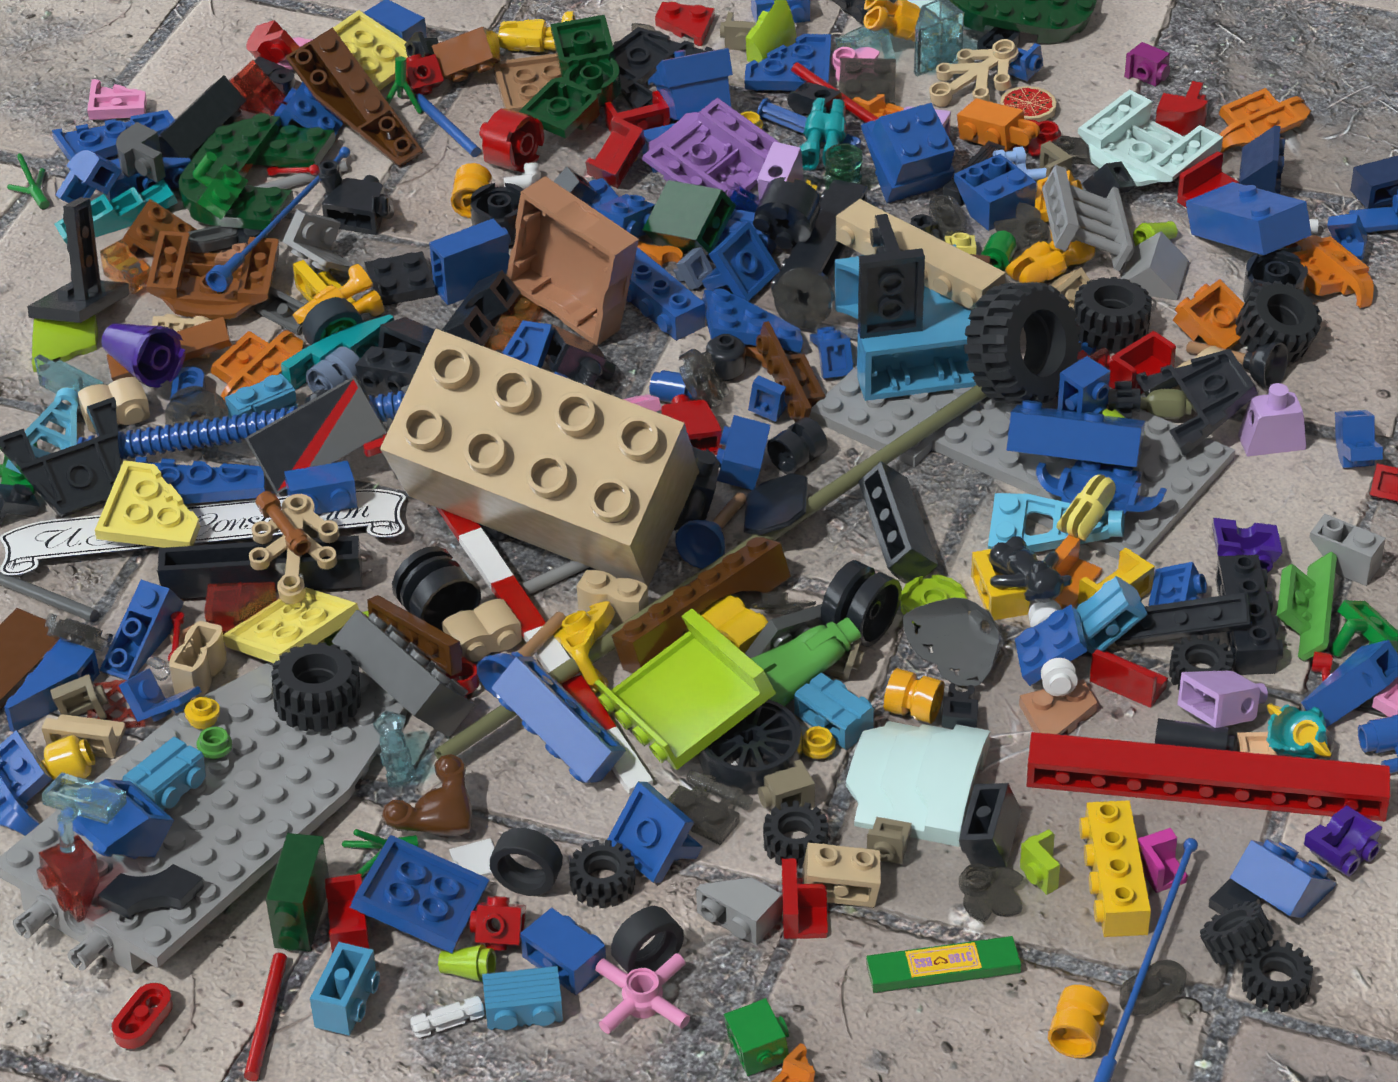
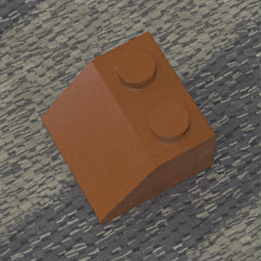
M483 26L432 46L443 78L453 82L467 79L468 74L474 71H478V73L489 71L494 68L493 64L501 61L498 34Z

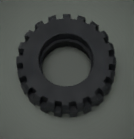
M1004 283L992 287L985 293L986 295H982L977 301V308L971 311L968 318L971 320L970 325L966 326L965 329L967 344H964V350L969 358V361L966 363L969 371L974 373L972 377L978 387H982L981 390L984 394L1000 403L1023 404L1024 400L1041 403L1052 401L1059 395L1060 372L1079 361L1077 357L1078 352L1081 351L1082 342H1079L1078 334H1081L1080 325L1076 324L1075 321L1077 315L1074 309L1068 306L1070 302L1063 294H1060L1055 287L1045 283ZM1022 328H1024L1026 335V352L1024 359L1022 358L1020 350V336Z

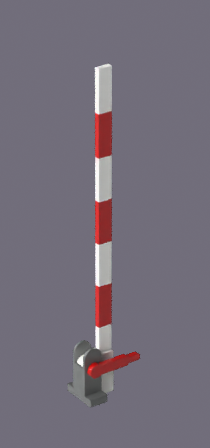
M409 385L401 387V390L406 393ZM388 418L387 422H383L387 430H389L393 422L391 418ZM387 433L382 438L363 445L364 454L367 457L382 453L380 448ZM436 507L496 598L504 599L519 620L522 637L527 643L546 623L479 523ZM553 635L534 654L548 673L570 659L562 645ZM581 673L563 683L561 686L626 750L613 766L612 771L629 796L632 794L638 781L648 782L653 786V779Z

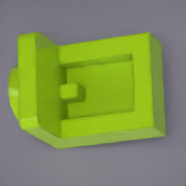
M1050 829L1038 835H1033L1021 844L1020 868L1025 873L1029 882L1037 885L1046 895L1058 889L1060 864L1052 857L1055 834Z

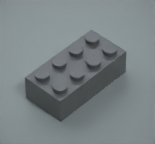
M356 610L331 642L334 645L340 646V650H348L351 653V657L356 658L358 666L413 716L450 738L475 706L465 696L468 690L455 679H450L446 676L448 672L433 660L429 661L425 657L427 654L414 643H409L405 639L406 635L392 624L388 626L382 618L373 612L368 617L361 611Z

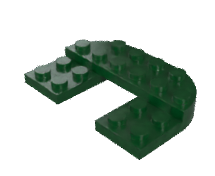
M937 0L941 8L946 6L953 13L952 19L970 29L984 32L985 26L988 25L1037 35V43L1053 44L1068 41L1070 36L1077 32L1080 34L1086 28L1097 0Z
M259 113L252 118L218 127L215 133L203 144L179 178V189L184 210L188 209L191 218L204 224L264 230L294 200L292 190L280 189L278 187L263 188L245 185L228 212L220 220L197 203L207 189L206 186L193 177V171L207 152H213L217 156V160L207 172L213 178L224 164L238 172L242 177L247 175L253 165L290 168L310 167L313 164L319 165L336 141L334 130H324L320 127L299 128L294 125L282 126L280 116H269L266 113Z

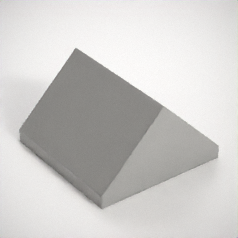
M1160 231L1134 247L1133 255L1128 262H1125L1120 279H1127L1132 283L1141 285V288L1149 292L1148 296L1177 300L1188 266V259Z

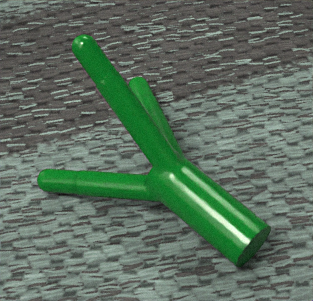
M402 56L396 57L395 82L386 97V101L390 104L396 91L398 98H402L404 88L417 113L421 114L422 109L406 81L407 59Z
M19 153L17 158L27 178L29 187L8 184L7 189L31 194L40 209H47L50 206V202L41 190L45 169L41 168L39 170L35 183L23 155Z
M355 829L353 834L367 841L345 840L342 842V846L344 848L382 849L387 839ZM416 835L398 837L418 847ZM380 851L355 874H361V877H363L372 867Z

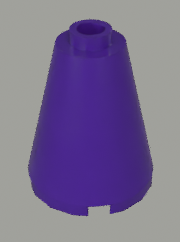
M115 323L108 326L102 335L101 343L103 349L139 382L148 387L159 388L162 387L161 384L174 380L180 372L185 359V349L181 348L180 342L183 339L180 334L169 327Z

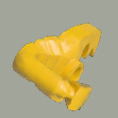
M609 601L590 605V610L587 613L582 610L566 616L562 621V626L553 634L556 640L575 660L594 694L600 692L595 681L599 679L606 687L609 684L607 678L594 668L588 657L595 641L607 629L615 615V611Z

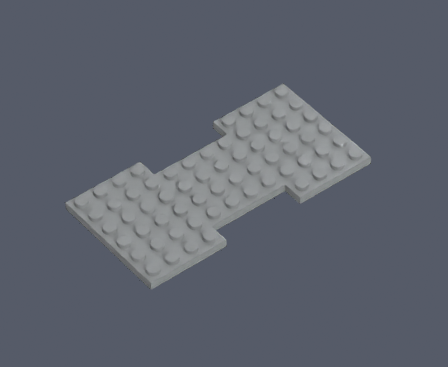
M856 366L825 395L824 399L812 407L810 418L820 425L879 451L972 387L865 401L857 378ZM988 396L896 458L915 467L931 450H934L1029 494L1061 501L1062 497L1049 493L1039 483L1036 467L1039 462L1046 463L1048 473L1060 479L1064 468L1072 469L1077 461L1076 459L1006 451L1011 411L1016 405L1022 404L1000 403ZM1058 397L1047 403H1042V408L1057 409ZM1140 409V412H1132V419L1145 421L1141 459L1137 467H1133V470L1142 472L1140 496L1153 497L1158 494L1161 488H1166L1167 492L1164 499L1149 511H1128L1125 516L1123 537H1110V539L1083 544L1118 560L1120 551L1124 548H1128L1145 559L1234 460L1235 449L1206 438L1191 452L1183 456L1169 430L1179 425ZM1031 513L1027 516L1028 519L1050 529L1053 528V518L1048 515Z

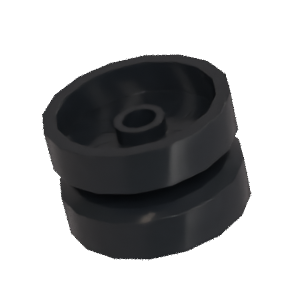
M852 560L846 563L830 582L821 606V621L827 627L826 624L833 621L837 624L848 617L862 636L860 645L869 647L877 643L891 626L899 609L902 586L899 580L881 572L876 573L874 568L860 561Z

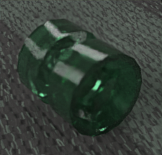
M845 143L833 145L826 150L825 189L828 190L833 179L862 185L863 155L858 147Z

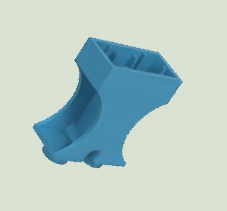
M859 256L835 259V310L858 319ZM924 286L923 331L860 339L858 333L857 378L864 400L974 387L976 385L972 378L974 373L968 369L966 362L969 361V358L964 350V344H967L965 329L966 326L970 325L971 320L968 318L972 310L964 308L951 299Z

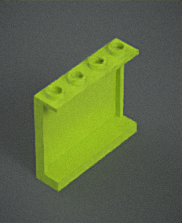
M693 608L681 616L689 631L612 690L606 687L599 679L595 681L601 693L598 700L609 714L613 711L616 712L614 714L617 720L626 730L632 728L634 736L644 747L649 744L650 750L661 763L667 761L676 770L776 694L765 671Z

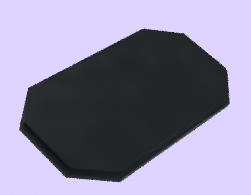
M790 473L762 482L748 493L744 533L760 536L791 526L806 514L808 477Z

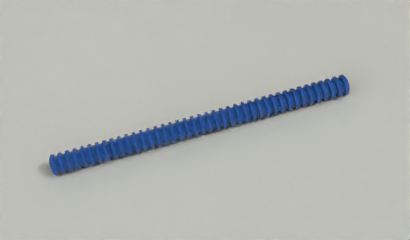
M398 391L397 395H395L393 392H389L387 396L378 394L377 398L374 395H369V398L382 421L387 422L388 418H391L392 421L394 420L406 393ZM293 406L290 410L281 408L280 412L277 409H272L271 413L267 410L262 411L261 414L252 412L251 416L248 413L242 414V417L233 415L232 419L229 416H224L222 420L219 417L214 418L213 421L204 419L203 423L200 420H196L193 424L185 422L183 426L181 423H175L174 427L168 424L164 428L156 426L155 430L152 427H148L145 431L137 429L135 433L133 430H127L126 434L120 431L118 432L120 458L122 460L127 459L128 456L136 458L138 454L144 457L147 453L156 455L157 451L160 454H165L166 450L172 453L176 449L184 451L186 447L189 450H193L195 446L198 448H204L205 445L213 447L214 443L221 446L224 442L233 444L234 440L237 443H242L243 439L292 412L297 407ZM94 435L89 436L88 439L79 437L77 444L96 437Z

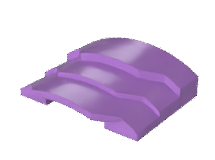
M716 98L700 112L686 113L666 132L650 141L648 145L649 151L643 155L642 160L664 175L663 179L666 181L671 180L722 189L735 203L758 183V176L773 142L778 141L723 101Z

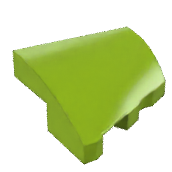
M774 0L770 11H762L756 25L747 34L746 54L748 62L753 60L760 62L767 58L768 52L782 45L788 47L796 43L795 24L787 0Z
M96 315L81 323L34 318L32 335L33 372L42 371V364L58 358L63 363L77 355H85L96 351L98 342Z

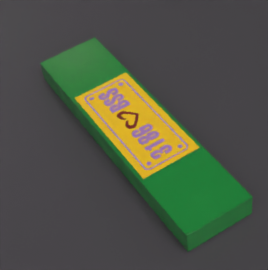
M1013 936L866 956V966L873 993L1021 972V963Z

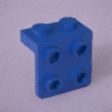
M303 82L297 90L293 87L283 100L287 105L281 103L273 115L280 116L282 126H287L291 119H293L305 128L320 127L324 130H334L335 135L344 123L316 101Z

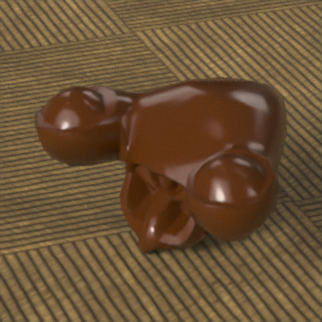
M450 754L441 756L435 762V773L441 781L442 787L433 788L424 794L415 804V808L403 800H392L386 804L382 813V818L386 825L397 831L425 832L445 838L470 832L472 809L465 787L466 766L461 758Z

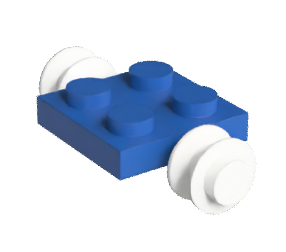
M1054 600L1049 602L1037 601L1030 607L1028 612L1031 627L1025 629L1015 638L1021 674L1029 686L1042 679L1043 687L1047 693L1053 696H1065L1071 693L1077 686L1075 667L1071 661L1087 652L1080 616L1072 604L1061 609V606Z

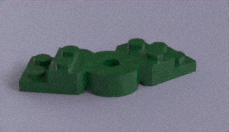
M605 15L550 24L562 77L551 79L519 110L520 113L539 119L544 130L565 139L576 128L584 131L600 115L599 107L615 100L621 92L619 66L615 61L614 47Z

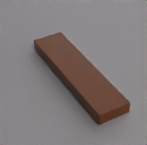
M224 317L177 331L183 339L180 342L181 348L185 349L184 361L232 346ZM109 354L106 355L113 382L125 377H134Z

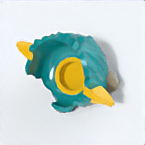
M1271 703L1266 705L1271 715V719L1268 721L1269 726L1267 729L1269 732L1266 741L1269 743V747L1276 751L1278 755L1322 760L1331 759L1334 744L1331 733L1326 728L1324 715L1318 707H1313L1308 711H1299L1298 708L1288 704L1283 707H1278Z

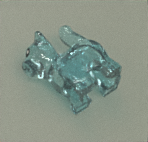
M385 711L373 723V727L380 735L379 740L382 751L380 758L382 765L386 767L388 786L395 787L415 780L417 775L412 764L410 750L402 732L406 718L404 715Z

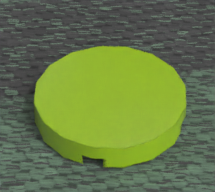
M932 575V578L923 579V576H920L908 582L903 588L901 611L905 615L916 607L949 598L967 599L962 585L952 578Z

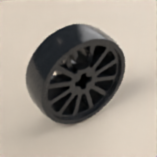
M767 700L698 754V759L704 774L716 786L736 794L757 795L758 788L764 786V776L794 767V761L802 760V731L797 718L790 710L775 701ZM765 760L770 762V764L765 765Z

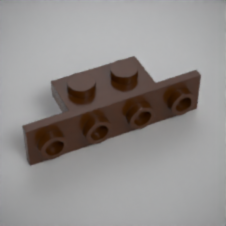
M763 322L760 335L756 338V347L767 364V371L773 376L776 383L786 387L784 401L788 407L790 418L794 419L795 422L804 417L809 418L812 407L826 396L805 354L786 355L770 322Z

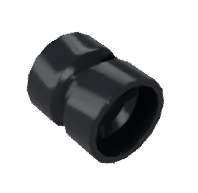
M807 417L799 419L789 426L787 430L780 432L767 443V451L771 461L785 474L797 472L807 465L808 462L826 452L828 448V441L822 428L816 421Z

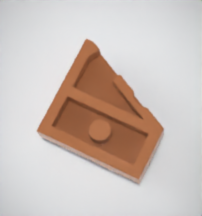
M1084 679L1078 680L1076 688L1065 696H1053L1047 693L1045 689L1020 695L1019 706L1033 731L1037 733L1058 735L1066 733L1068 735L1077 728L1081 721H1086L1097 712V701Z

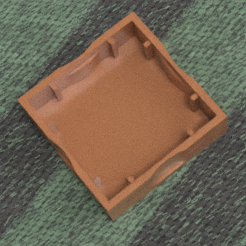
M544 176L521 191L515 224L516 238L510 253L507 276L523 296L536 305L552 312L565 325L598 346L620 330L639 239Z

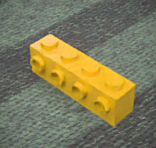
M1130 800L1086 802L1085 817L1079 818V832L1081 839H1087V844L1084 845L1085 866L1092 867V872H1089L1090 894H1096L1097 900H1094L1093 904L1095 922H1101L1104 937L1148 935L1151 909Z

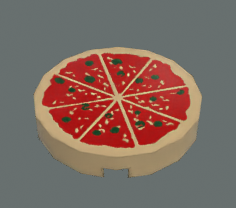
M1015 87L1006 91L1000 100L1001 105L1024 110V120L1046 121V119H1052L1056 113L1057 102L1054 95L1039 87Z

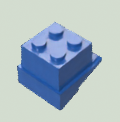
M729 48L687 56L685 50L675 51V58L662 60L656 66L657 71L648 79V85H655L669 106L672 121H679L686 113L700 112L716 98L731 107L728 76L733 75Z
M932 103L881 116L877 120L861 125L886 203L942 188L952 179L955 170L951 163L955 149Z

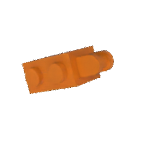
M978 98L974 99L957 114L960 139L981 145L991 141L1005 146L1004 151H1008L1015 144L1027 146L1031 142V138L1034 139L1040 134V128L1035 122L1024 120V110Z

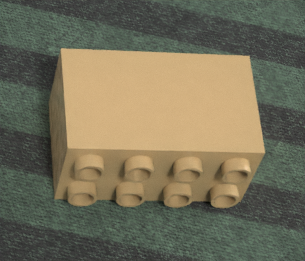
M435 329L380 448L409 497L596 570L607 572L614 577L638 580L648 587L699 473L684 422L439 329Z

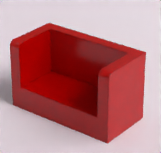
M658 90L652 92V105L617 113L612 103L607 102L605 103L606 126L611 133V120L613 116L638 126L643 130L669 125V106Z
M613 116L611 120V134L595 160L588 157L585 164L588 175L596 179L603 178L609 185L618 189L646 142L642 128Z
M1152 331L1110 357L1109 387L1115 389L1116 381H1132V388L1140 389L1136 381L1137 374L1146 372L1147 376L1160 373L1161 367L1168 365L1174 367L1176 345L1157 332Z
M361 874L325 879L332 953L338 942L370 949L367 917L363 913L350 908L352 900L362 884Z

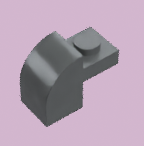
M136 122L118 136L116 140L120 169L125 176L129 178L138 172L156 182L166 177L157 131Z

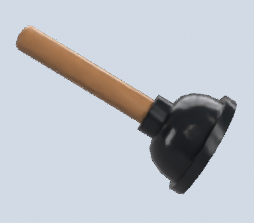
M1190 341L1186 346V351L1198 355L1211 345ZM1275 341L1258 347L1254 352L1248 351L1247 353L1231 350L1237 360L1243 364L1244 369L1249 370L1252 379L1261 385L1262 389L1269 391V387L1272 384H1281L1288 363V351L1285 344Z

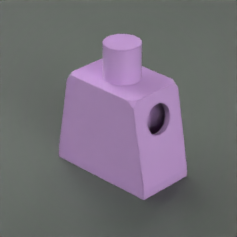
M773 142L757 180L759 202L767 184L775 178L786 177L784 181L794 182L795 179L804 181L800 147Z
M1280 383L1272 384L1269 387L1268 395L1255 396L1249 401L1238 433L1247 457L1306 450L1303 410L1296 394L1289 392L1286 385Z
M1233 671L1182 672L1177 705L1214 728L1255 720L1258 704H1264L1267 701L1268 691L1263 683H1253Z

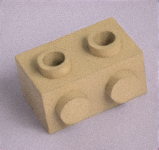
M808 843L803 863L802 884H824L827 887L828 903L875 908L881 884L880 850Z

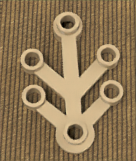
M1002 39L995 42L992 49H961L957 53L958 64L944 62L937 65L936 74L937 78L941 81L932 84L929 88L931 102L937 107L949 105L953 94L975 79L976 88L972 91L973 100L978 98L990 101L989 89L987 88L989 70L998 65V74L993 78L994 87L998 91L1008 90L1011 87V79L1008 74L1009 64L1015 61L1019 55L1017 46L1011 40ZM974 60H984L983 62L974 63ZM954 74H963L950 84L943 82L950 80Z
M294 494L283 501L281 506L282 512L296 529L301 528L303 530L304 524H307L319 533L321 541L325 543L335 542L339 538L337 523L332 520L324 521L314 513V502L309 496ZM271 519L269 522H256L251 530L254 541L259 544H265L280 529ZM327 530H333L331 533H324ZM260 531H267L264 534H258ZM282 535L266 548L257 547L252 549L249 553L251 567L255 570L266 569L273 559L287 550L285 575L282 576L277 585L279 598L286 604H296L302 601L306 595L303 579L299 577L301 556H297L286 546L285 536ZM307 535L311 542V548L307 553L317 560L320 568H333L337 564L335 549L329 546L322 547ZM325 556L331 557L329 559H322ZM258 557H264L262 560H255Z

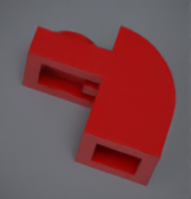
M275 20L257 25L246 44L247 50L255 59L260 56L277 64L286 60L285 56L300 48Z
M1192 81L1186 97L1163 93L1156 111V123L1182 136L1187 135L1199 125L1204 127L1206 124L1208 101L1206 100V95L1202 94L1203 83Z

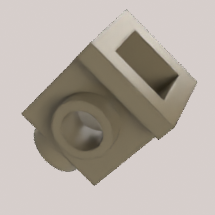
M800 759L794 761V767L764 776V786L758 788V796L764 808L768 807L770 811L775 806L781 810V803L787 802L788 807H792L793 801H799L800 807H803L805 802L810 803L812 809L815 808V782Z

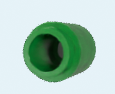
M998 231L992 234L981 255L990 256L992 260L991 265L1005 271L1017 249L1015 237L1007 231Z

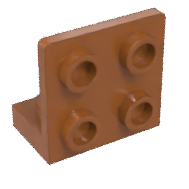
M149 199L124 235L113 255L123 261L129 251L135 254L140 247L154 256L160 231L188 233L197 229Z

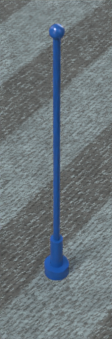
M342 147L339 150V155L333 161H336L338 164L343 158H348L351 153L350 149ZM319 176L241 253L234 254L224 265H215L206 274V282L212 290L223 292L233 282L232 274L244 263V257L320 182Z
M1188 838L1184 841L1183 847L1185 851L1140 971L1109 1053L1102 1058L1093 1082L1111 1081L1117 1065L1115 1056L1190 856L1198 848V842L1193 838Z

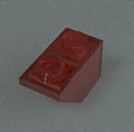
M254 60L250 61L229 79L247 100L239 108L241 110L254 114L266 113L269 116H273L281 103L287 105L283 101L286 96Z
M275 582L208 584L204 610L206 622L222 626L224 635L278 599Z
M76 835L38 853L41 869L37 870V875L44 889H51L55 894L57 903L62 911H69L77 922H81L86 918L100 881L96 855L81 837Z

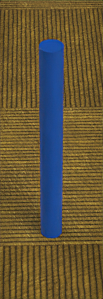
M420 93L415 95L421 109L472 157H477L480 154L481 149Z

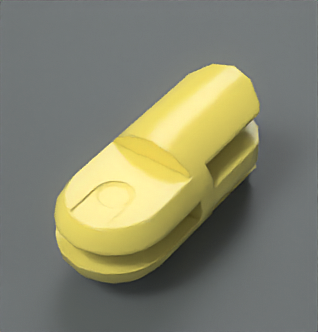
M1101 474L1093 476L1081 493H1078L1057 522L1056 528L1059 531L1085 541L1104 515L1105 509L1115 495L1116 486L1114 481L1110 477H1105Z

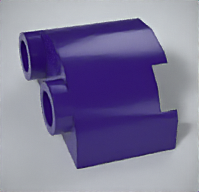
M1213 518L1212 529L1218 556L1258 555L1261 568H1266L1267 573L1272 570L1273 563L1283 553L1277 525L1254 523L1251 527L1242 529L1237 527L1236 520Z
M1345 806L1332 816L1326 827L1320 824L1305 834L1304 845L1310 849L1309 851L1349 877L1357 870L1364 859L1370 862L1376 857L1381 847L1377 840L1383 827L1351 807Z

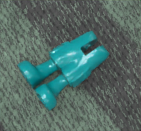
M816 98L811 113L806 119L803 132L807 141L800 146L803 170L811 171L818 166L820 143L823 140H826L822 156L824 167L832 173H840L847 168L848 156L840 146L847 133L845 103L843 100L833 99L830 114L826 113V98Z

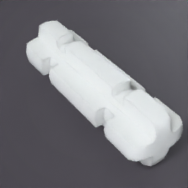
M473 996L464 999V1004L460 1005L458 1001L431 1010L428 1016L425 1013L415 1015L410 1019L413 1034L416 1038L431 1035V1030L434 1029L437 1033L464 1024V1019L469 1018V1021L482 1018L484 1016V1006L479 996Z

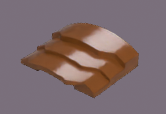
M160 231L146 291L161 298L177 315L192 318L204 316L209 319L224 317V319L237 318L252 305L268 300L270 286L279 257V239L263 238L245 256L243 266H240L232 274L233 282L223 292H217L208 286L206 274L216 265L215 258L218 253L190 252V233ZM249 237L247 246H248L256 237Z

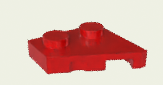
M662 2L655 16V25L664 30L671 31L680 38L686 34L694 38L695 45L702 46L715 18V8L702 5H685L677 2Z

